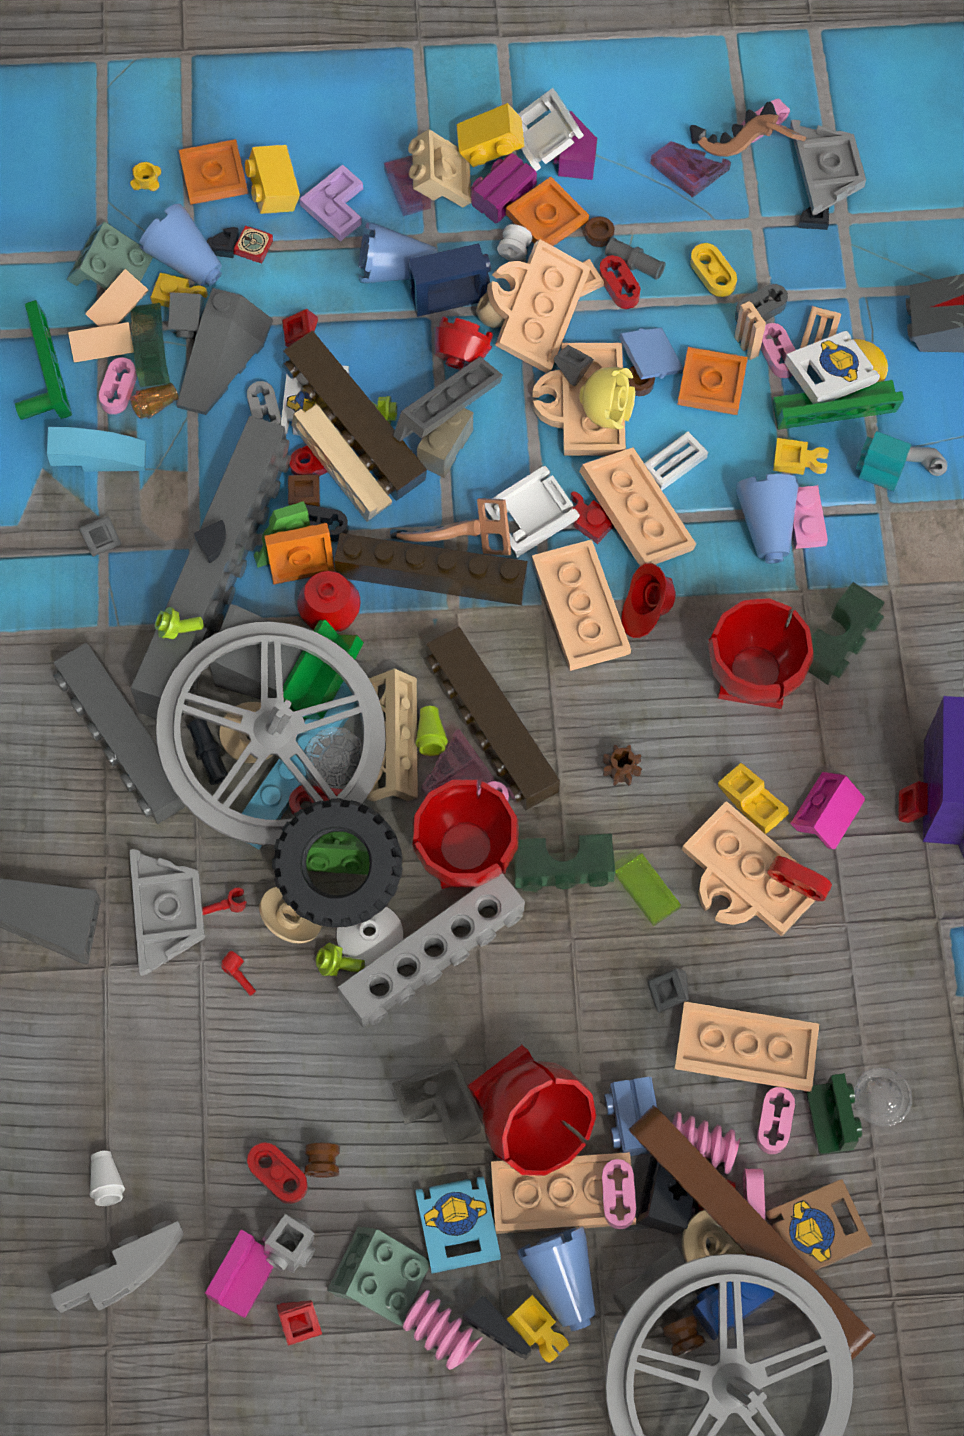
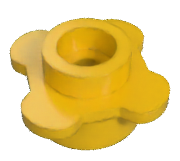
M141 162L133 167L134 179L130 182L132 189L139 190L142 188L156 191L159 188L158 176L161 175L159 166L149 162Z

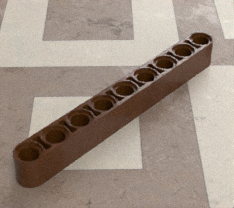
M652 1105L628 1129L747 1255L770 1260L790 1269L810 1283L822 1295L841 1324L852 1360L876 1337L657 1107Z

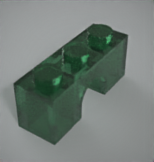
M852 582L835 605L831 617L843 626L846 633L840 636H832L819 628L811 637L814 659L808 672L827 685L835 676L840 679L850 664L847 661L852 653L855 655L859 654L867 642L864 636L869 630L875 632L885 616L881 612L885 602Z
M612 833L579 835L578 854L575 858L566 862L557 861L549 855L546 847V838L518 839V849L512 858L515 888H522L524 891H537L542 889V886L570 889L575 887V884L589 883L591 887H602L607 885L608 882H614L615 861Z

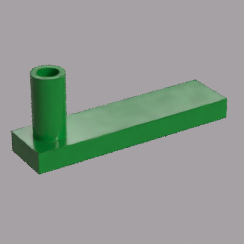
M37 300L25 304L48 392L16 402L17 414L21 420L54 409L60 419L72 416V411L46 314Z

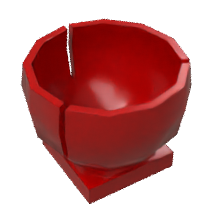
M770 598L743 600L721 615L708 640L712 672L720 683L718 699L782 709L784 697L792 693L803 683L814 659L810 628L796 610L792 613L788 627L786 625L792 607Z
M451 780L427 794L413 817V850L425 870L440 880L442 889L449 887H479L499 877L502 873L506 874V868L518 849L517 816L504 794L481 781L479 795L478 780Z
M522 1044L467 1086L483 1114L485 1137L491 1149L498 1158L521 1175L546 1176L568 1165L586 1146V1143L566 1126L563 1121L577 1130L584 1139H590L596 1120L593 1094L570 1070L557 1063L534 1061L529 1050Z

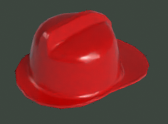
M654 563L643 564L633 574L630 589L623 606L622 625L625 633L632 638H641L648 635L655 627L659 617L671 610L676 599V591L672 579L666 577L661 568Z

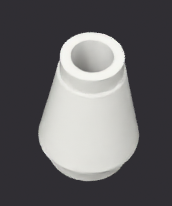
M99 1151L92 1154L90 1197L95 1200V1204L98 1206H110L120 1202L123 1199L122 1193L125 1187L111 1152Z

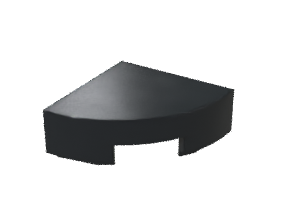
M811 207L807 208L800 216L798 228L828 230L829 208L816 215H812Z
M236 227L223 229V232L207 240L216 256L234 258V247L238 241L239 229Z
M223 520L194 533V538L208 563L217 559L221 554L227 537Z

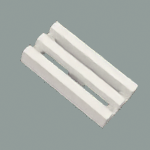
M686 432L644 464L660 489L664 490L706 459L708 451L689 432ZM687 443H690L691 446L677 454L657 471L653 469ZM697 451V453H696L695 455H693L692 457H690L688 460H686L684 463H682L680 466H678L677 468H675L673 471H671L669 474H667L665 477L662 478V476H663L664 474H666L667 472H669L671 469H673L675 466H677L679 463H681L682 461H684L686 458H688L690 455H692L694 452Z

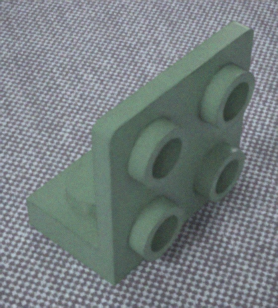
M104 221L91 232L67 281L78 286L85 279L88 281L91 279L107 290L126 269L141 282L153 257L145 253L139 247L141 245Z
M358 1226L327 1291L337 1297L354 1300L392 1323L402 1325L430 1263L427 1258L378 1229Z

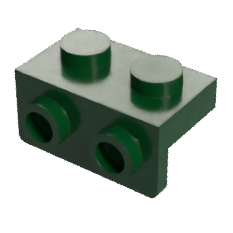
M845 1073L831 1075L826 1084L813 1085L811 1092L806 1091L817 1149L820 1155L851 1151L859 1142L858 1138L862 1137L859 1117H854L851 1105L855 1103L852 1083H847Z

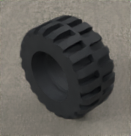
M331 798V800H320L311 803V806L294 814L295 817L290 822H286L281 829L283 832L279 840L276 839L274 846L275 856L272 859L276 887L280 890L283 896L282 899L297 915L314 924L335 928L350 927L366 922L388 905L398 889L403 870V857L398 838L380 814L360 802ZM331 832H346L357 837L366 847L370 859L369 872L365 881L356 890L345 895H330L321 891L313 884L307 872V855L311 846L321 836Z

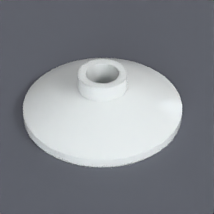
M385 907L366 922L355 926L337 928V943L339 947L343 948V956L365 960V967L403 941L402 924L398 916L388 907ZM367 927H373L376 930L372 936H366L363 931Z

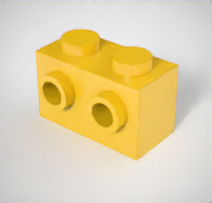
M508 103L457 124L459 153L472 167L483 165L488 161L524 147L522 118Z
M287 145L252 147L249 159L245 160V173L247 177L251 178L252 199L254 202H257L260 214L293 212L300 193Z

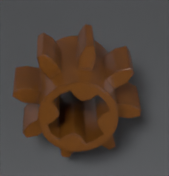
M613 745L612 756L608 754L603 756V763L608 765L603 769V776L610 775L614 786L618 782H626L630 786L632 775H641L642 768L637 766L641 762V754L634 755L631 751V745H628L626 748H618L617 745ZM621 762L626 763L623 768L618 767Z

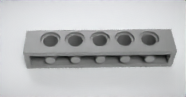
M502 873L499 877L475 888L338 986L339 997L363 1028L369 1023L372 1025L379 1023L388 1015V1009L397 1003L403 1005L412 999L416 994L415 990L424 983L429 986L436 982L443 974L441 971L451 964L453 966L459 965L468 958L471 949L478 944L483 947L491 942L497 935L495 932L505 925L509 928L516 924L523 917L525 901ZM489 907L494 909L497 914L492 918H484L479 914V911ZM462 926L466 927L470 933L466 937L459 938L452 931L456 927ZM430 946H438L443 950V953L438 957H430L425 951ZM404 965H411L416 969V972L412 976L404 977L398 973V970ZM381 984L388 987L389 991L386 995L378 997L371 993V989Z

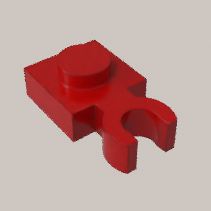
M573 491L570 499L577 505L572 509H576L580 515L574 522L573 527L598 545L614 525L600 504L593 500L587 506L584 504L583 497Z

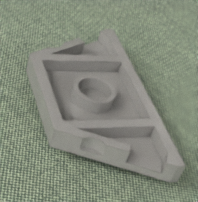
M791 120L790 129L806 137L805 141L793 139L812 215L824 211L865 187L866 177L854 134L833 131L830 128L819 125L817 130L800 126L801 121Z
M132 849L129 850L138 965L139 973L142 976L147 975L205 938L198 870L186 866H176L171 861L162 858L155 859Z

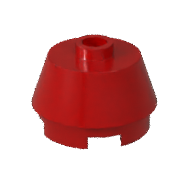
M443 316L439 326L435 327V355L446 361L445 364L447 366L461 370L480 356L483 359L492 349L490 344L493 333L486 332V335L479 332L480 326L460 318H455L454 323H449L448 318Z
M323 571L312 576L301 589L297 600L298 612L310 628L314 630L319 620H327L333 629L339 632L347 629L354 622L361 604L359 592L354 584L341 574L333 571Z

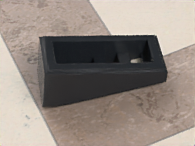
M482 1296L463 1314V1320L467 1324L525 1360L531 1355V1347L486 1297Z

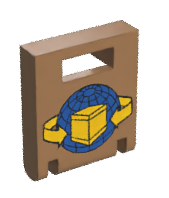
M843 1179L765 1213L768 1220L782 1215L784 1220L773 1224L771 1227L813 1271L872 1246L871 1239ZM841 1201L844 1202L857 1230L845 1236L832 1207Z

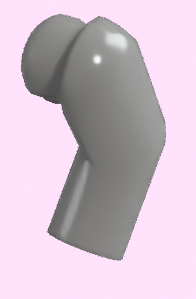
M911 446L906 459L908 462H921L935 476L944 474L948 467L946 459L940 452L930 447Z

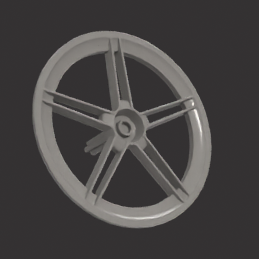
M254 622L228 628L212 635L193 648L182 659L170 676L161 696L156 720V743L159 759L169 784L181 802L193 815L209 827L233 839L252 844L275 846L276 839L279 840L283 832L281 829L286 822H290L293 818L265 820L250 817L229 808L269 755L278 756L314 802L323 801V799L290 760L294 755L299 758L329 800L331 798H341L343 800L363 803L371 792L382 766L385 751V723L380 701L372 683L359 664L344 649L328 638L300 626L278 622ZM261 644L260 710L252 712L188 693L198 676L215 660L233 650ZM268 644H274L277 698H268ZM281 645L304 650L324 661L340 675L353 695L294 712L289 708L292 703L288 700L284 702ZM184 701L242 717L241 723L239 724L184 705ZM354 702L358 705L356 708L305 724L303 720L304 716ZM182 712L246 734L250 738V743L213 796L199 783L186 760L181 741L180 723ZM360 714L363 727V744L360 760L352 779L336 797L298 745L296 737L298 734ZM249 754L255 757L257 760L224 804L220 803L218 799Z
M719 1254L694 1259L679 1265L663 1274L640 1294L623 1317L615 1333L608 1356L605 1378L606 1404L614 1435L645 1436L639 1424L634 1403L633 1383L634 1372L637 1369L707 1392L708 1398L685 1436H696L709 1414L715 1417L704 1436H716L731 1413H738L756 1436H765L751 1418L758 1411L776 1436H785L762 1403L767 1399V1396L760 1389L827 1360L829 1371L828 1402L822 1423L815 1436H843L852 1406L854 1385L851 1353L841 1324L829 1304L810 1283L790 1269L773 1261L744 1254ZM732 1281L735 1347L727 1348V1282ZM740 1282L768 1287L788 1298L806 1315L819 1338L748 1363L745 1360ZM718 1283L719 1358L717 1362L713 1365H707L641 1348L648 1332L667 1308L681 1297L696 1289ZM821 1346L824 1348V1351L772 1374L767 1375L765 1367ZM638 1355L699 1370L697 1379H690L637 1362Z

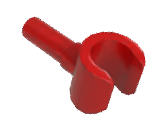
M234 888L229 892L228 899L202 907L203 915L230 909L235 913L243 911L247 901L236 903L232 899L242 896L244 890L242 888Z
M229 951L222 960V970L229 976L234 977L248 995L252 996L256 993V990L243 973L238 970L244 963V960L235 952Z

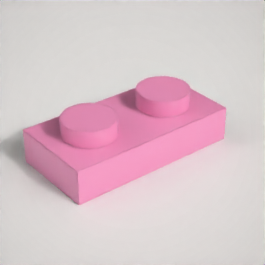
M818 485L798 487L792 531L795 549L827 545L828 538Z

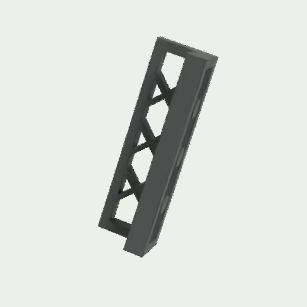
M480 356L403 409L393 437L400 442L414 432L422 439L497 386L503 374Z

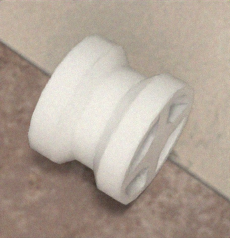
M507 225L503 231L504 239L499 242L497 251L503 258L509 261H523L527 255L526 247L531 244L532 234L522 226Z

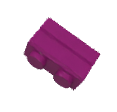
M510 153L504 160L498 159L485 178L479 177L471 187L472 206L482 214L484 213L495 224H498L506 216L507 206L536 187V170L527 163L524 164L513 153Z

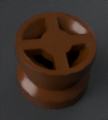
M311 1143L305 1146V1154L308 1156V1164L304 1167V1174L306 1176L329 1178L339 1175V1167L336 1164V1157L340 1154L339 1145Z
M695 1315L678 1320L662 1329L664 1335L671 1340L673 1356L685 1354L706 1344L704 1336L700 1335L696 1329L698 1322Z

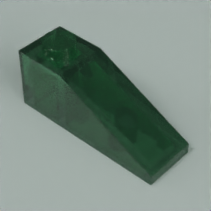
M161 303L135 306L131 310L135 368L140 387L170 384Z

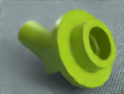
M391 396L379 397L378 405L373 403L390 425L391 421L397 420V402H392Z
M168 607L165 611H161L155 621V629L158 630L160 638L175 639L178 633L202 630L204 627L201 617L180 620L179 612L175 611L173 607Z
M327 943L317 953L316 966L319 968L322 976H337L339 969L352 972L361 971L365 968V960L342 956V947L336 946L333 943Z

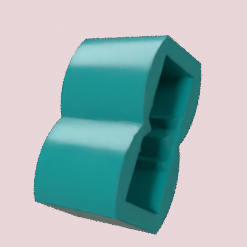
M876 431L873 438L867 436L856 469L861 471L859 479L894 492L912 444Z

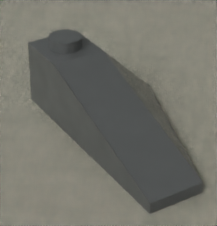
M212 288L201 317L177 401V408L207 415L228 390V385L238 373L241 374L251 357L255 353L258 354L264 347L273 319L242 295Z

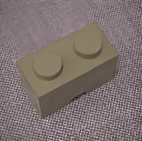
M464 408L422 438L417 446V458L428 471L445 478L456 460L459 450L464 447L473 432L474 412Z

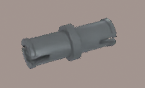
M613 237L605 249V255L618 256L625 261L630 270L634 271L637 269L653 277L655 280L659 279L664 272L666 263L645 254L644 250L638 246L633 248Z

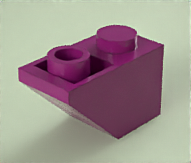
M569 111L584 136L580 139L573 136L574 143L554 158L553 164H559L558 176L593 180L597 137L572 111Z

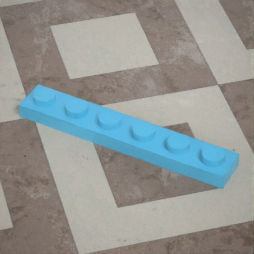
M344 681L333 701L353 695ZM354 702L329 709L324 718L356 708L357 703ZM349 717L298 734L296 742L308 758L309 756L319 758L320 761L323 753L329 746L324 748L318 742V739L322 741L329 738L327 735H330V742L332 744V735H338ZM306 719L304 723L308 724L317 721V719ZM315 742L322 748L320 756L309 754ZM294 755L290 760L307 780L310 773L299 758ZM280 759L241 814L265 820L281 819L289 807L290 794L301 785ZM248 843L258 850L262 847V845Z

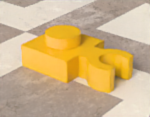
M160 273L151 294L152 304L169 308L170 292L201 294L204 298H207L208 293L207 289L203 286L197 285L189 288L188 279Z
M777 438L773 471L803 475L805 467H808L815 473L823 474L826 472L827 464L820 463L816 459H827L829 450L824 447L807 450L808 442Z
M533 1295L525 1300L506 1319L529 1346H532L535 1342L537 1343L542 1358L548 1363H551L559 1356L552 1345L559 1352L569 1346L567 1339L562 1334L554 1332L550 1328L556 1321Z

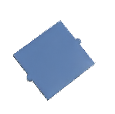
M662 327L647 330L639 328L638 331L620 334L619 338L640 379L653 377L663 379L666 375L683 372L684 368Z

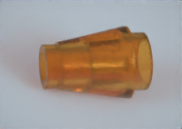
M168 383L138 390L130 398V401L138 418L150 419L178 400V393L174 385Z

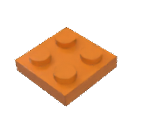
M236 139L179 150L190 205L248 194Z
M549 177L506 207V215L515 225L522 226L531 232L534 244L541 239L554 246L589 221V214L552 177Z
M688 347L677 405L738 415L748 357Z
M327 523L264 536L273 584L312 577L323 571L335 572Z

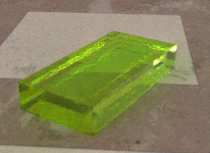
M642 853L615 871V876L653 926L681 908L679 901Z

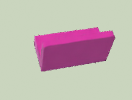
M822 772L790 824L799 832L816 834L828 849H836L864 803L865 797L846 775Z
M240 1230L205 1292L208 1299L245 1318L274 1268L266 1260L267 1256L264 1255L265 1246L256 1242L252 1235Z

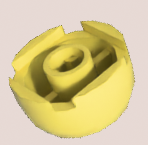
M603 367L595 371L588 378L586 384L582 386L579 395L580 402L583 404L587 417L597 426L623 429L624 426L621 425L623 419L629 421L634 407L635 387L629 386L628 378H633V375L628 368Z

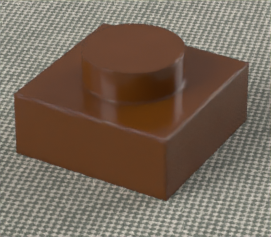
M288 475L289 506L304 501L307 505L320 507V476Z

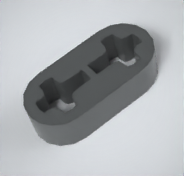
M770 284L744 297L736 306V322L740 305L748 301L753 303L764 321L784 311L788 300L786 289L778 284ZM769 296L773 299L779 298V302L777 303L775 300L768 302Z

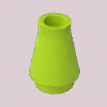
M425 706L420 709L415 744L419 748L420 753L425 756L442 754L445 751L448 740L439 716V709L435 706Z

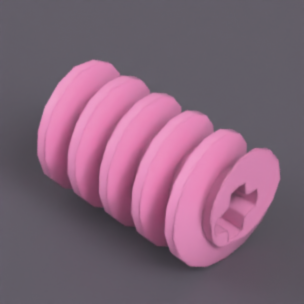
M677 1111L672 1124L706 1159L711 1158V1164L715 1169L723 1162L724 1172L729 1174L741 1137L738 1141H735V1130L730 1129L723 1137L722 1127L718 1124L710 1133L708 1121L706 1120L698 1128H695V1117L690 1116L683 1124L682 1114Z
M426 1290L406 1314L403 1329L410 1331L417 1327L414 1339L419 1341L427 1336L425 1349L428 1351L438 1346L435 1355L436 1359L441 1360L449 1355L446 1367L451 1370L467 1359L477 1347L482 1337L471 1342L469 1339L473 1329L470 1327L460 1332L459 1328L462 1319L458 1318L450 1323L448 1319L452 1310L448 1308L439 1313L437 1310L441 1300L436 1299L428 1304L426 1301L430 1291Z

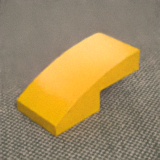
M742 763L718 782L719 788L730 801L764 834H767L789 814L788 807L766 790L764 781Z

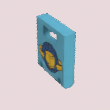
M484 1176L477 1177L478 1189L472 1190L470 1179L429 1187L431 1199L425 1200L422 1189L415 1190L431 1274L501 1259ZM479 1240V1252L447 1258L445 1246Z

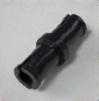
M199 718L191 721L187 728L197 749L195 751L197 760L202 761L209 778V783L216 785L223 782L228 772L219 754L221 747L219 743L214 741L207 724L208 722Z

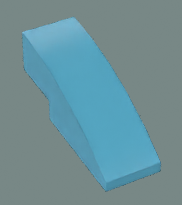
M48 427L47 457L50 466H82L83 472L145 471L146 441L101 430Z

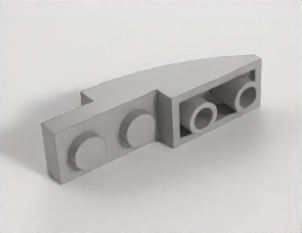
M170 1220L164 1221L152 1227V1233L139 1238L138 1235H134L119 1242V1248L112 1251L117 1264L111 1266L110 1263L100 1265L90 1271L91 1276L81 1281L74 1278L58 1285V1291L50 1294L55 1308L62 1313L92 1299L94 1306L100 1311L133 1292L149 1279L175 1250L184 1235L179 1222L171 1223Z

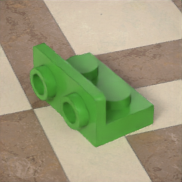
M331 832L321 836L311 846L307 855L306 866L307 871L368 875L370 859L366 847L357 837L346 832Z

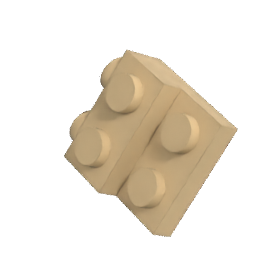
M430 129L413 138L408 147V151L412 154L413 165L409 170V176L413 179V189L434 201L444 196L462 208L471 203L470 163L459 153V147Z

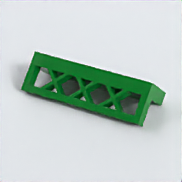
M893 380L876 382L871 386L831 402L813 404L806 393L774 397L772 403L777 428L780 430L895 413L904 401L902 391L895 392Z

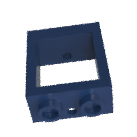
M479 243L409 259L410 295L417 317L479 303L482 296L487 293V286L490 283L488 272H491L488 254H482Z

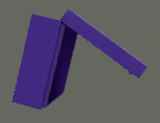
M943 696L924 738L923 782L928 783V814L923 816V842L959 845L963 858L964 697Z

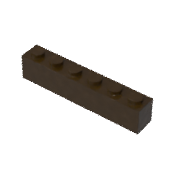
M313 330L283 350L282 367L291 379L296 378L302 385L301 390L308 401L316 402L331 423L339 430L348 445L356 451L359 459L369 472L372 471L378 478L377 482L387 495L391 494L397 501L426 480V467L403 440L399 442L393 437L395 431Z
M344 533L339 535L334 560L335 572L349 580L521 606L528 561Z
M460 626L427 643V656L424 658V661L429 671L433 675L437 673L442 680L440 685L445 696L449 700L452 698L455 700L459 707L457 708V713L465 725L470 724L475 732L473 737L481 751L487 750L492 758L490 764L498 777L503 776L509 784L507 789L512 800L516 804L520 802L526 811L558 793L560 786L559 778Z

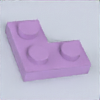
M342 165L300 198V206L333 236L342 241L362 224L361 217L346 202L363 190V182Z

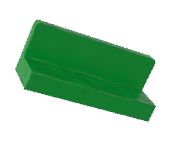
M319 620L314 629V632L328 638L344 649L354 660L364 644L358 635H339L327 620ZM303 650L283 685L284 702L286 700L292 703L290 709L294 712L333 701L344 680L324 661ZM328 710L304 716L303 719H323Z

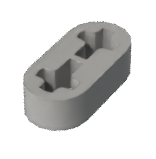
M257 381L250 385L247 390V399L251 416L264 420L263 415L268 414L270 422L281 425V415L273 387L264 381ZM263 393L265 405H260L257 394Z

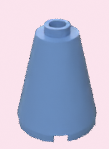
M174 204L164 211L168 216L161 221L156 218L149 225L140 239L139 243L142 246L139 247L148 255L198 285H213L222 275L220 272L222 264L186 209L181 204Z
M368 222L365 227L370 229L369 235L363 234L360 248L359 268H364V276L359 275V282L376 283L409 280V259L437 253V248L378 224Z
M767 474L766 479L757 482L756 476L743 479L736 484V493L758 558L765 559V563L768 564L780 563L784 561L783 557L788 556L790 553L799 487L798 479L796 480V477L793 475Z
M584 1227L572 1228L545 1237L532 1247L528 1244L519 1248L517 1253L561 1326H570L571 1331H576L591 1325L589 1318L596 1314Z

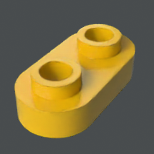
M709 243L695 246L691 253L690 265L708 291L718 297H726L732 294L736 288L737 274L719 249ZM701 261H708L709 263L703 264Z

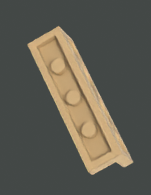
M317 404L305 413L302 409L294 413L292 420L293 428L366 522L392 504L390 497Z
M393 669L369 678L377 696L378 686L386 683V691L379 700L382 711L386 713V721L384 722L386 751L378 778L367 796V799L373 802L392 795L406 801L418 798L417 746L415 744L417 737V678ZM383 772H385L386 787L378 789V780Z

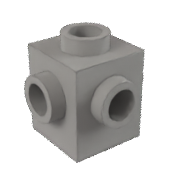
M284 1214L278 1224L275 1222L271 1224L262 1239L265 1241L264 1255L267 1256V1262L282 1272L287 1269L294 1273L298 1265L305 1267L315 1252V1248L312 1247L315 1233L302 1220L298 1218L293 1219ZM290 1244L295 1250L291 1252L284 1245Z

